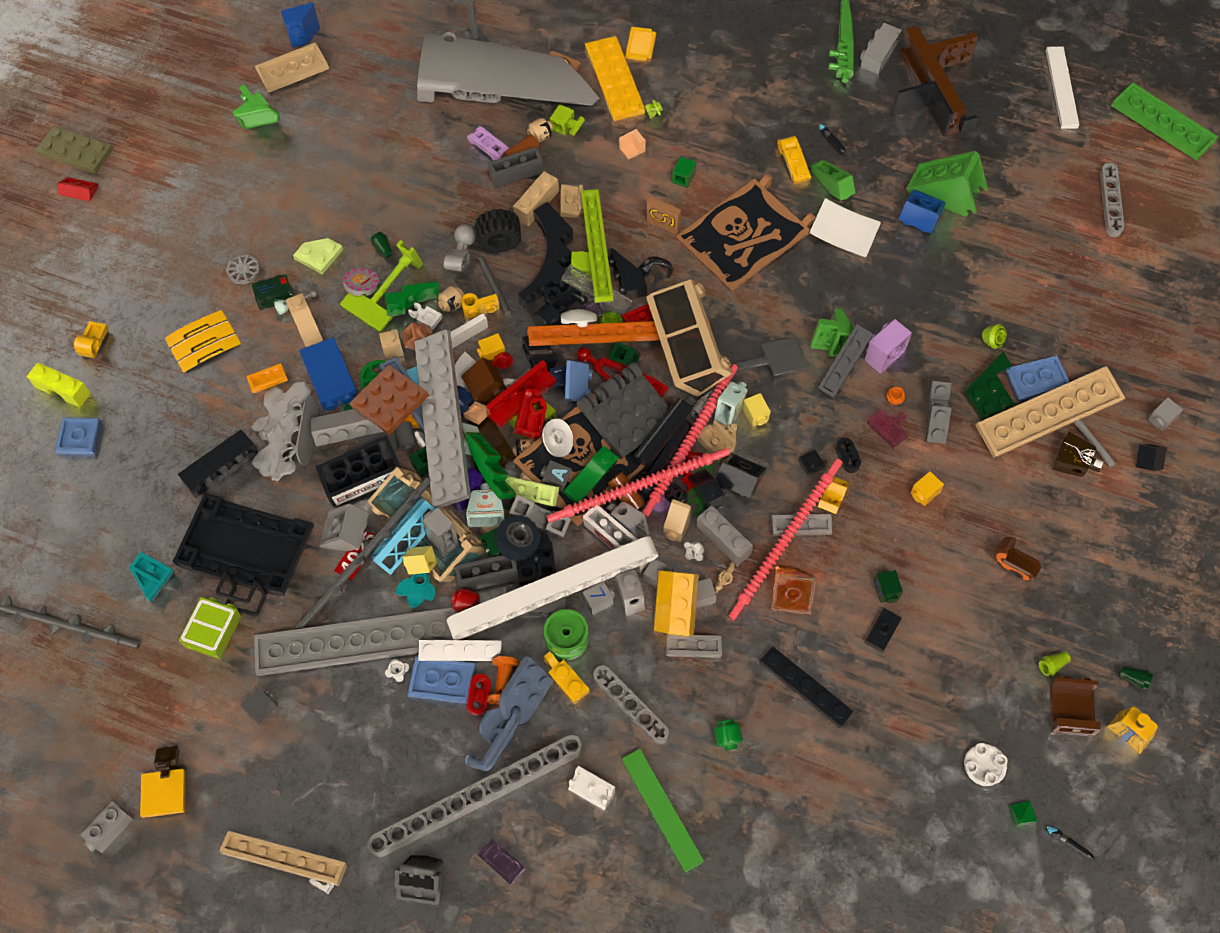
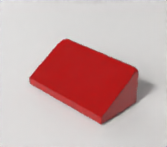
M66 177L58 182L59 195L90 201L98 188L97 183Z

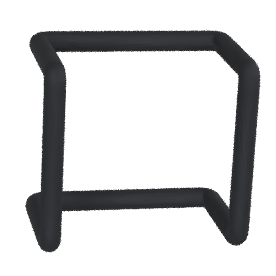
M228 572L223 573L215 591L216 595L227 598L225 605L230 603L231 600L247 604L251 601L257 587L262 594V598L256 612L241 608L237 609L238 612L251 616L259 615L267 596L259 581L254 582L247 599L233 596L236 584ZM226 578L232 585L230 594L220 592Z

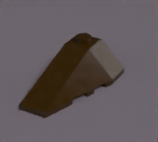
M488 416L479 425L468 420V424L477 426L479 433L501 455L498 463L506 472L517 468V465L513 462L516 457L508 442ZM474 461V467H475V469L481 474V472L479 471V469H478V467H477V465H476V463H475V461Z

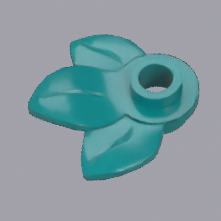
M427 573L413 574L411 578L403 579L396 589V595L407 596V602L411 609L419 607L424 599L433 601L436 594L435 587L430 583V577ZM419 579L424 580V582L421 584L417 583Z

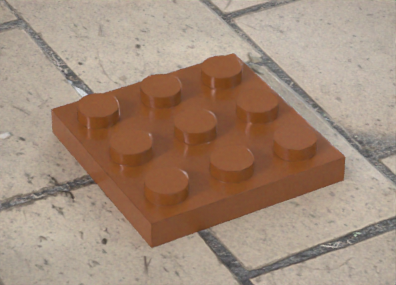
M387 365L349 405L385 433L391 435L429 394L396 369Z

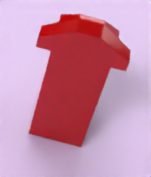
M526 385L522 392L513 433L537 440L541 435L547 404L533 385ZM534 405H537V409H538L537 412L535 411V408L533 407Z

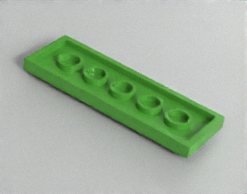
M1133 82L1111 105L1196 161L1218 139L1217 135Z

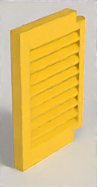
M631 27L625 59L646 61L647 58L651 59L656 32H652V29Z

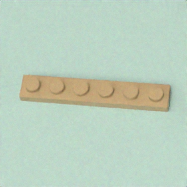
M231 831L227 832L219 850L221 854L336 886L340 885L347 864L342 861Z

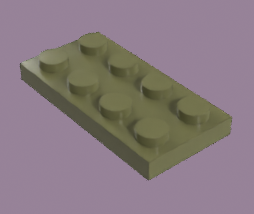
M52 126L35 151L39 156L97 174L112 152L113 147L110 144Z

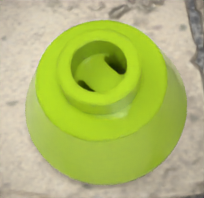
M1001 324L988 326L982 332V339L991 348L998 349L1006 340V330Z

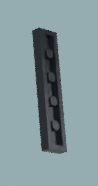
M772 646L759 663L838 728H841L854 711L775 647Z

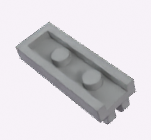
M667 634L665 647L667 656L721 658L722 656L721 636H683Z

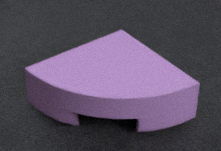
M662 495L661 501L656 503L652 511L668 513L671 504Z

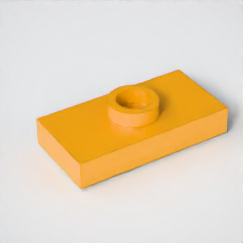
M282 363L246 376L253 394L288 381Z

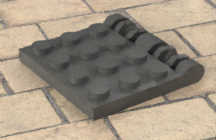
M634 362L621 370L624 379L617 374L613 376V379L610 378L602 383L600 388L594 389V394L601 402L600 404H598L596 398L591 393L577 401L579 409L620 460L642 445L669 409V406L643 376L641 369Z

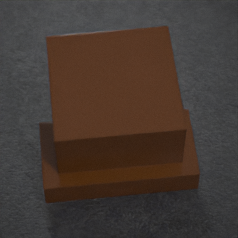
M481 358L462 375L474 400L490 403L507 389L496 366L492 365L491 360Z

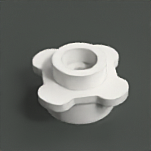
M686 542L684 544L686 559H696L697 561L703 559L704 549L699 542Z
M393 659L385 671V675L388 678H395L397 682H401L404 680L405 672L409 670V665L407 663L403 664L398 659Z

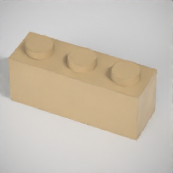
M543 171L515 203L513 210L518 215L521 223L529 227L534 221L533 211L546 202L550 203L559 192L558 179Z

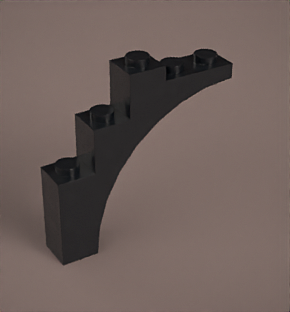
M548 202L533 211L534 221L545 237L547 253L544 264L536 278L529 286L518 293L519 304L523 309L528 305L534 304L537 299L544 296L547 288L555 286L560 288L561 291H565L571 285L570 275L564 268L568 267L571 263L572 252L566 245L573 240V229Z

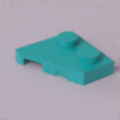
M142 552L138 554L129 566L131 573L150 603L154 601L174 573L170 567Z

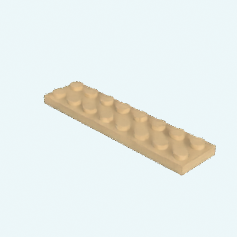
M1106 366L978 422L975 426L992 457L996 458L1068 426L1077 420L1115 405L1126 398Z

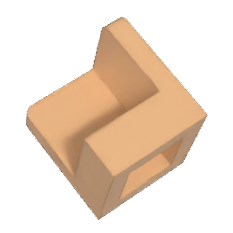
M637 129L619 138V149L628 160L645 152L646 140Z

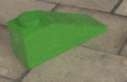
M824 159L809 166L810 171L832 196L839 200H845L855 194L852 174Z

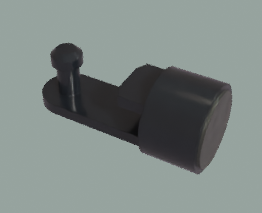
M573 285L552 302L545 304L532 315L534 324L536 326L563 325L560 315L566 312L567 308L576 301H579L581 305H585L588 302V297L581 295L582 290L579 286Z

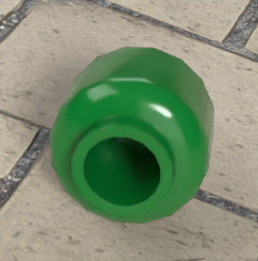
M733 719L717 722V726L714 727L717 746L725 747V751L737 749V744L743 741L740 724L734 722Z

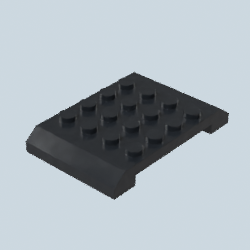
M204 493L173 559V563L185 570L221 580L224 572H228L236 585L250 589L255 581H259L266 593L284 596L314 528V524L302 519L294 518L292 520L224 501L223 497Z

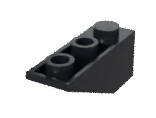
M610 248L608 262L610 267H614L613 274L615 280H619L621 295L625 296L626 301L647 296V284L642 271L616 250Z

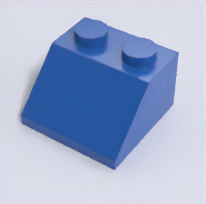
M313 2L281 10L292 48L308 44L320 29Z
M914 189L907 199L898 220H901L905 225L915 226L922 232L932 233L946 202Z

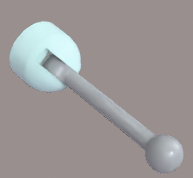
M312 290L309 294L304 295V298L316 297L317 292ZM285 300L274 301L279 315L288 311L289 308Z

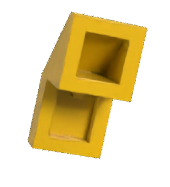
M833 476L834 480L831 485H828V489H825L818 507L836 514L850 482Z

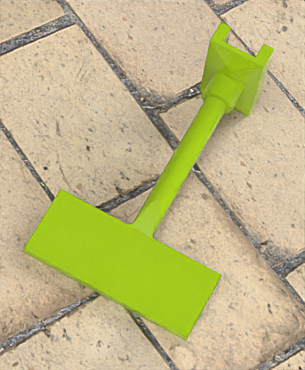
M402 240L396 245L403 255L398 261L399 264L373 297L369 299L363 294L355 296L348 293L339 304L380 333L394 315L387 316V311L379 306L377 302L405 267L407 268L409 264H412L420 269L424 264L413 247L408 250Z

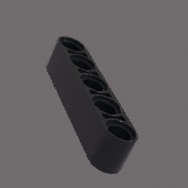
M687 419L684 420L650 467H645L639 480L642 477L645 479L647 475L651 476L652 473L656 475L657 471L661 473L662 469H667L670 461H673L672 458L675 456V453L678 452V448H681L680 445L683 443V440L686 439L685 436L689 435L688 431H691L693 424ZM653 483L652 487L648 485L646 489L643 487L641 491L639 489L637 491L649 501V495L657 485Z

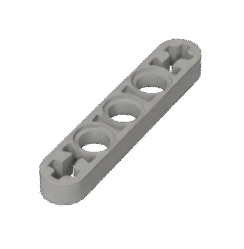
M1106 163L1100 171L1105 228L1109 236L1119 237L1124 230L1119 172L1115 164ZM1111 183L1115 188H1109L1106 184ZM1108 197L1115 198L1116 202H1110ZM1114 211L1118 216H1111L1109 212Z
M598 666L593 673L595 683L655 744H664L669 737L667 726L607 666ZM606 672V678L610 682L607 687H605L607 681L604 678L598 679V673L604 674ZM618 685L622 688V693L614 695L611 693V688ZM628 700H634L637 706L629 710L625 707V703ZM643 714L649 715L651 717L650 723L642 724L639 721L640 716ZM655 722L657 723L655 724V728L659 732L662 730L664 731L663 738L660 736L657 738L655 737L656 731L653 728H651Z

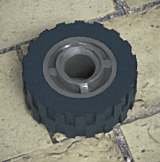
M512 515V517H507L503 520L494 537L497 550L504 557L509 558V560L524 561L528 557L530 558L541 541V534L536 523L522 515Z

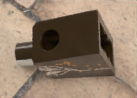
M1068 432L1063 440L1052 470L1084 477L1088 469L1099 472L1103 461L1093 458L1096 451L1094 445Z

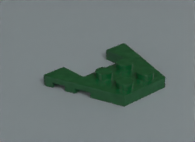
M1004 352L964 392L981 421L1016 406L997 376L1012 367Z

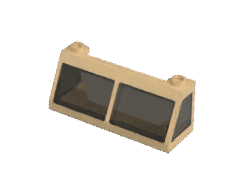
M690 279L651 293L647 296V301L675 386L698 397L730 376L732 371L729 359L721 356L718 351L700 299L705 296V289L701 283Z

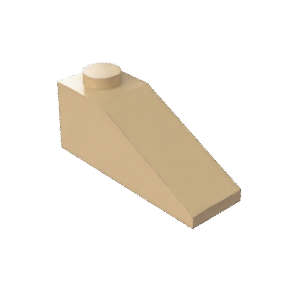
M301 293L286 299L289 311L305 346L309 347L322 342L323 339L303 294Z

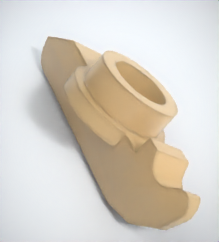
M733 562L729 564L726 570L719 573L718 581L714 586L715 593H718L723 588V585L732 582L733 576L731 573L735 568Z

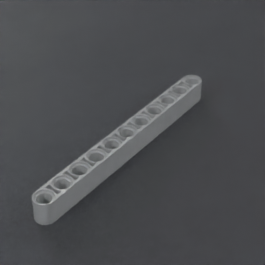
M569 735L373 834L368 840V848L376 857H384L578 758L582 753L581 740L575 735ZM575 743L578 747L576 750L570 751L567 749V746ZM551 753L559 755L558 759L554 761L549 760L548 756ZM537 762L540 764L537 770L529 769L531 763ZM513 772L521 773L520 778L517 780L510 779V776ZM494 782L502 783L498 790L491 789V785ZM480 791L483 793L480 799H472L474 792ZM455 802H463L462 808L458 810L452 808ZM442 811L444 814L441 819H433L435 812ZM417 821H423L424 825L421 829L415 830L413 828ZM403 831L404 836L400 840H395V833ZM378 841H384L382 849H374V845Z

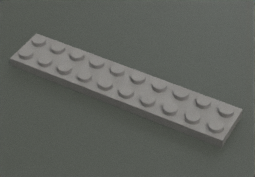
M447 329L414 341L419 386L429 394L421 405L429 478L431 479L432 506L435 509L471 498L451 332Z
M452 607L254 635L255 674L263 676L418 654L419 639L454 640L446 620L456 614V611Z

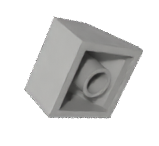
M352 504L328 511L319 547L341 551L359 549L363 542L362 537L364 529L368 524L367 518L369 513Z

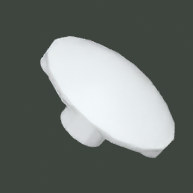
M584 309L569 310L560 315L561 323H577L579 327H586L588 322H594L597 318L595 313Z
M979 743L967 752L964 760L965 771L975 783L982 786H993L1005 777L1007 758L996 747Z

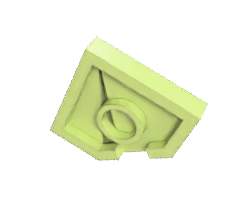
M329 238L306 242L300 246L293 257L294 260L323 275L343 251V246Z

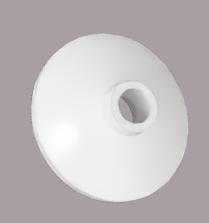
M561 419L548 421L543 428L542 434L543 443L547 451L555 457L566 456L573 446V434L570 427Z

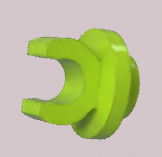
M654 99L652 100L653 104L645 106L649 117H654L657 113L660 116L661 111H663L660 102H656Z

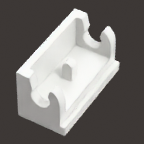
M580 766L576 768L573 779L569 781L568 790L604 811L615 794V786Z

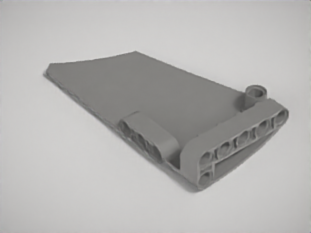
M446 32L443 35L425 33L417 81L418 102L433 103L436 91L452 93V96L456 99L489 103L499 102L501 96L590 106L599 100V97L585 80L561 57L473 39L458 38L452 32Z

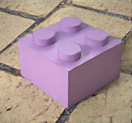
M896 319L890 324L886 323L882 327L881 332L873 334L868 342L869 345L865 351V361L880 374L883 373L906 352L912 332Z

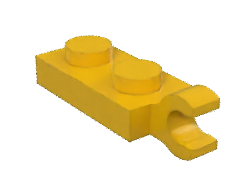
M550 651L543 656L545 658L544 661L551 668L548 671V675L574 705L590 692V689L564 659L558 663Z

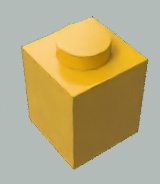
M498 333L479 340V348L476 349L480 359L485 358L488 360L494 359L501 352H506Z
M928 472L914 484L911 491L912 497L918 503L926 506L941 493L944 484L932 472Z

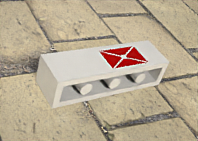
M595 505V508L592 507L583 516L584 526L612 550L638 540L598 505ZM646 563L634 569L640 575H642L648 567L649 563Z

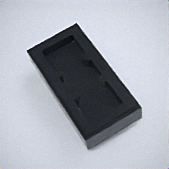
M884 608L865 643L883 653L902 617Z

